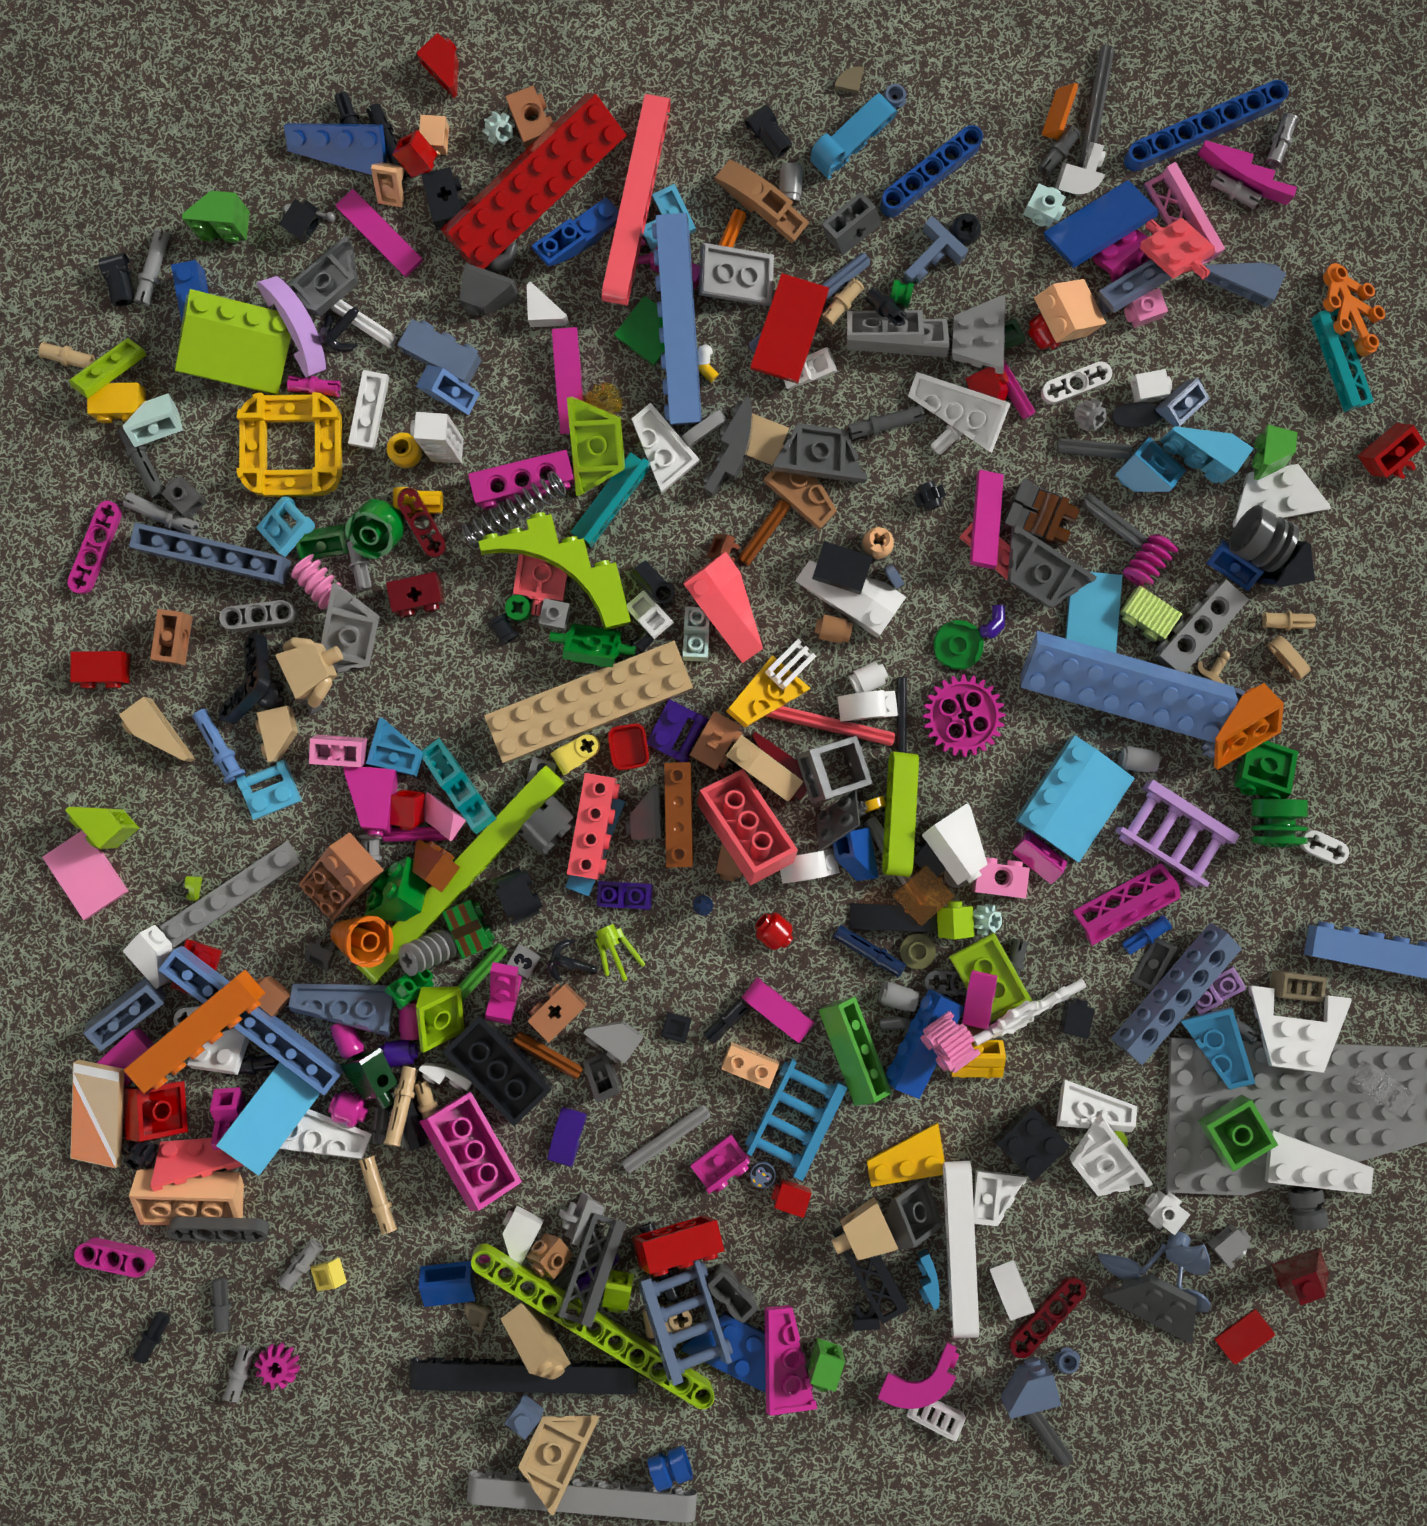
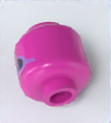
M344 1090L340 1094L336 1093L334 1095L328 1113H331L332 1121L353 1128L358 1122L363 1123L365 1121L369 1108L365 1107L366 1100L362 1099L360 1095Z

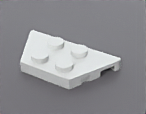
M1299 464L1286 466L1260 480H1255L1254 472H1250L1245 477L1243 492L1240 495L1236 517L1233 520V527L1237 525L1246 511L1257 505L1276 514V518H1288L1327 511L1331 507Z
M1101 1115L1095 1119L1069 1157L1073 1166L1097 1196L1108 1195L1115 1191H1129V1186L1142 1183L1145 1187L1153 1185L1148 1175Z

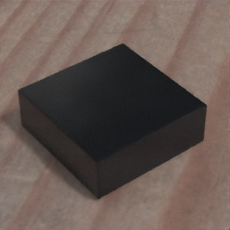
M667 1012L661 1037L686 1043L692 1018Z

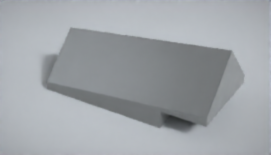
M903 310L906 312V317H903L905 321L903 324L895 326L888 318L881 317L876 311H847V350L947 358L949 350L947 319H923L922 310Z

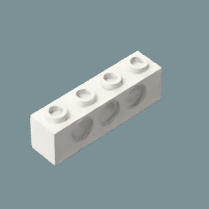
M416 412L415 420L411 421V436H414V439L432 462L462 464L464 439L449 415Z

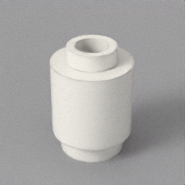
M876 661L853 671V674L849 676L855 693L870 692L885 685V679L888 678L883 664L878 665Z

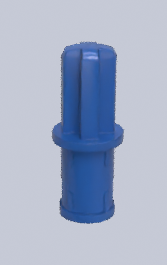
M1161 915L1146 927L1141 926L1140 931L1122 942L1123 948L1128 954H1133L1148 943L1153 944L1154 939L1171 930L1172 926L1167 918Z

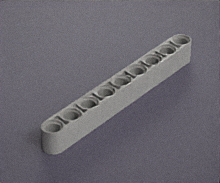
M478 1470L469 1472L467 1502L470 1504L548 1511L523 1474L511 1473V1475H503V1472L495 1471L477 1473ZM571 1478L556 1512L688 1523L696 1519L698 1492L693 1488H690V1491L682 1490V1487H671L658 1492L654 1485L648 1484L631 1486V1483L625 1482L606 1484L605 1481L588 1479V1482H582L578 1478Z

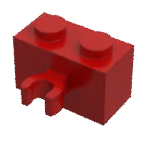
M1396 423L1357 456L1366 470L1373 476L1387 478L1393 473L1396 478L1404 479L1403 467L1406 466L1408 470L1412 471L1416 469L1415 464L1409 459L1420 451L1426 443L1414 425Z

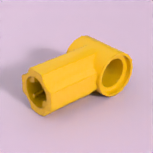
M409 487L393 488V506L400 509L397 504L399 492ZM417 491L430 514H442V491ZM406 494L402 503L410 505L412 513L408 514L411 516L417 511L413 504L415 497H409Z

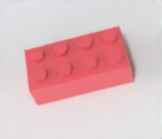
M744 769L699 791L698 807L750 886L794 863L798 849Z

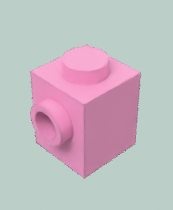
M1160 288L1146 293L1126 305L1124 309L1127 321L1132 322L1134 328L1162 319L1168 312Z

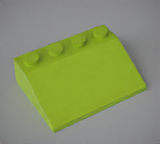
M189 289L185 299L175 371L278 395L291 335L278 311Z

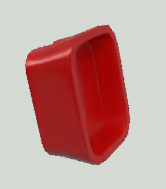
M627 724L611 728L608 732V742L613 766L618 770L646 766L649 762V751L644 727L640 724Z

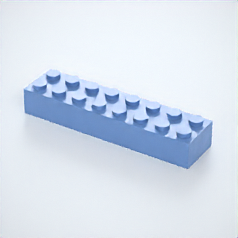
M1037 631L1020 675L1021 688L1215 743L1216 736L1238 701L1234 686L1041 631Z

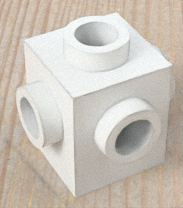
M1158 1190L1156 1194H1151L1145 1203L1144 1211L1150 1216L1148 1221L1159 1230L1165 1227L1174 1235L1190 1216L1188 1212L1179 1206L1182 1201L1171 1192L1165 1195Z

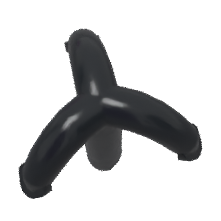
M353 307L349 309L333 328L334 314H328L319 334L320 342L328 344L334 350L343 352L351 351L358 347L357 343H340L336 341L357 317L358 308Z
M574 939L560 941L552 949V956L547 963V969L550 975L558 982L562 979L559 976L556 965L587 974H596L598 972V968L593 964L561 955L563 949L575 943Z

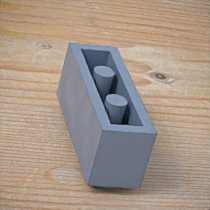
M411 319L398 343V347L403 353L426 365L444 368L467 385H469L481 363L477 349L466 343L464 346L456 343V339L446 332L440 334L434 331V327L424 320H421L419 323Z
M145 977L86 1023L83 1034L100 1051H103L163 1005L165 992L161 987L156 989Z

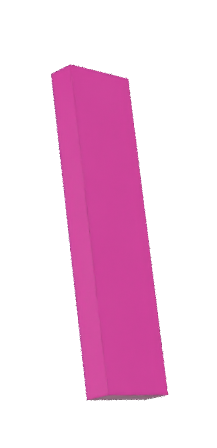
M354 189L348 192L335 205L345 218L405 278L423 262V259Z
M979 470L977 473L969 565L995 569L997 566L1004 474Z

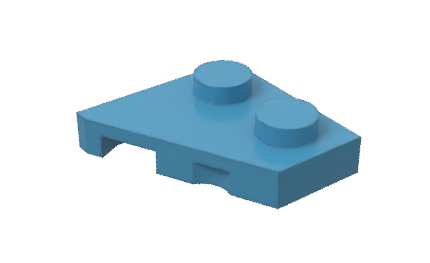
M379 717L366 764L376 768L395 769L397 773L417 777L423 752L385 719Z

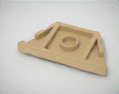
M596 1415L542 1417L518 1466L548 1512L553 1516L600 1418Z

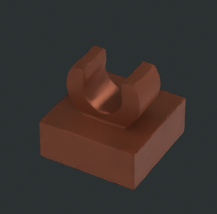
M715 534L707 558L714 560L725 551L729 555L731 549L739 550L740 546L734 543L735 538L728 534Z

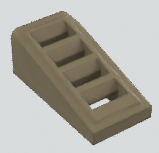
M1272 970L1270 988L1275 989L1274 996L1279 998L1324 1002L1327 977ZM1295 979L1294 993H1291L1292 980ZM1303 980H1306L1305 992L1301 994ZM1312 981H1316V987L1319 982L1317 996L1310 995Z

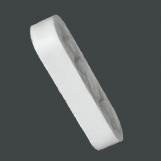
M1097 362L1048 381L1043 386L1041 397L1047 404L1054 405L1102 387L1111 379L1112 369L1105 362ZM1097 369L1100 372L1105 371L1106 374L1103 376V380L1100 377L1093 378L1090 381L1092 385H1089L1088 377L1094 375ZM1073 377L1080 378L1083 382L1082 389H1073L1070 386V379ZM1061 381H1064L1065 389L1058 392L1056 398L1053 395L1047 394L1050 386L1053 389L1061 388L1063 386Z

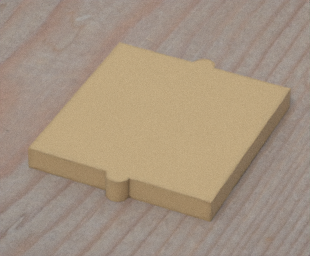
M752 413V434L747 456L773 465L784 446L783 443L789 428Z

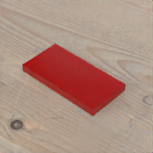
M781 273L750 366L751 370L799 384L829 293V287Z

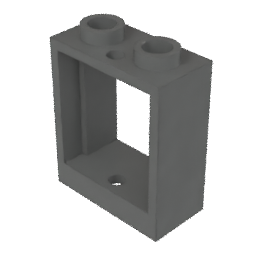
M857 736L795 755L811 804L873 784ZM842 748L853 784L832 790L820 754Z

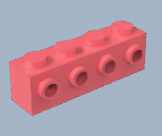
M589 773L584 775L567 870L568 875L599 879L600 874H605L607 860L603 859L605 849L609 850L611 835L607 834L609 824H614L616 810L612 809L613 799L618 800L620 784H616V778Z

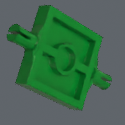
M572 623L570 630L566 634L551 631L549 635V642L564 644L562 659L577 663L584 662L595 664L599 667L613 668L615 658L619 654L634 656L636 646L621 644L622 631L610 629L604 631V628Z

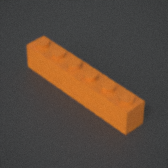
M245 969L123 1071L143 1093L152 1087L156 1091L168 1081L165 1077L171 1072L175 1075L187 1065L184 1060L188 1057L194 1060L205 1050L203 1045L207 1041L212 1045L224 1035L221 1032L223 1028L227 1026L231 1029L242 1020L240 1014L245 1010L250 1014L262 1003L258 999L265 994V991Z

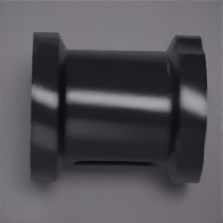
M507 613L495 617L487 624L497 635L499 646H504L519 637V633L515 632L509 624Z

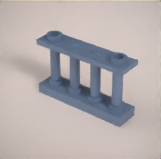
M699 1259L693 1261L692 1269L662 1281H651V1278L647 1276L636 1280L668 1382L673 1386L683 1382L681 1374L685 1373L684 1370L720 1356L722 1362L726 1364L732 1363L730 1355L733 1354V1350L729 1340L724 1339L705 1280L708 1277L707 1269L703 1262L700 1263ZM695 1279L699 1295L666 1308L659 1306L657 1297L660 1296L661 1292ZM701 1305L704 1306L708 1320L674 1334L672 1332L668 1333L665 1322H668V1318ZM712 1331L716 1346L684 1359L676 1358L673 1350L676 1344Z

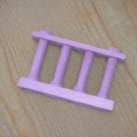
M1147 780L1142 788L1148 792L1145 803L1128 829L1117 827L1115 832L1120 834L1119 839L1129 846L1136 844L1184 875L1185 878L1183 880L1195 888L1198 885L1207 887L1210 882L1201 876L1215 853L1225 843L1235 844L1240 835L1155 780ZM1162 801L1169 806L1167 809L1169 812L1148 843L1138 837L1137 833L1156 803L1159 804ZM1183 815L1191 820L1189 822L1190 827L1171 857L1158 850L1176 819L1178 817L1181 818ZM1205 829L1212 834L1210 837L1212 840L1191 871L1179 862L1198 832Z

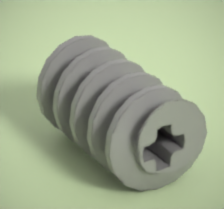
M438 929L433 933L402 945L399 950L400 965L407 975L414 976L417 972L421 973L425 969H430L433 965H439L449 958H454L457 954V946L448 931Z

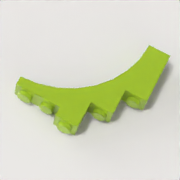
M545 512L530 515L531 519L526 520L527 530L523 531V528H515L507 531L508 534L498 536L497 533L488 534L482 537L483 540L478 541L481 555L496 553L522 554L541 559L562 570L574 579L589 596L598 611L604 631L630 624L631 620L616 562L610 563L609 560L595 563V567L591 568L584 538L577 539V536L563 539V543H558L552 514L545 515Z

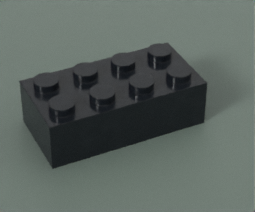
M482 1013L443 1051L447 1058L513 1126L522 1120L554 1087L552 1082L513 1044L493 1021L485 1020V1013Z

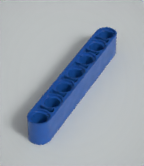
M1273 80L1137 140L1126 153L1124 165L1130 171H1140L1205 142V140L1208 141L1277 110L1289 93L1288 86L1282 80ZM1270 94H1274L1277 99L1272 98ZM1247 103L1253 105L1254 109L1249 108ZM1224 113L1229 114L1232 119L1226 118ZM1201 124L1208 125L1209 129L1203 128ZM1179 133L1184 134L1187 139L1180 138ZM1156 143L1163 145L1164 150L1159 149ZM1133 154H1139L1142 160L1136 159Z

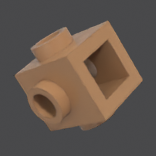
M545 1233L532 1246V1250L526 1258L532 1264L530 1268L537 1276L555 1279L563 1271L564 1266L572 1258L573 1254L559 1237Z

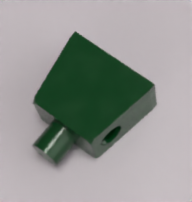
M380 1048L362 1051L340 1065L362 1099L375 1098L381 1109H385L394 1103V1098L389 1090L397 1084V1081Z

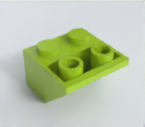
M68 807L65 809L70 815L69 821L76 828H81L87 835L85 837L87 842L94 848H118L139 829L137 824L123 809Z

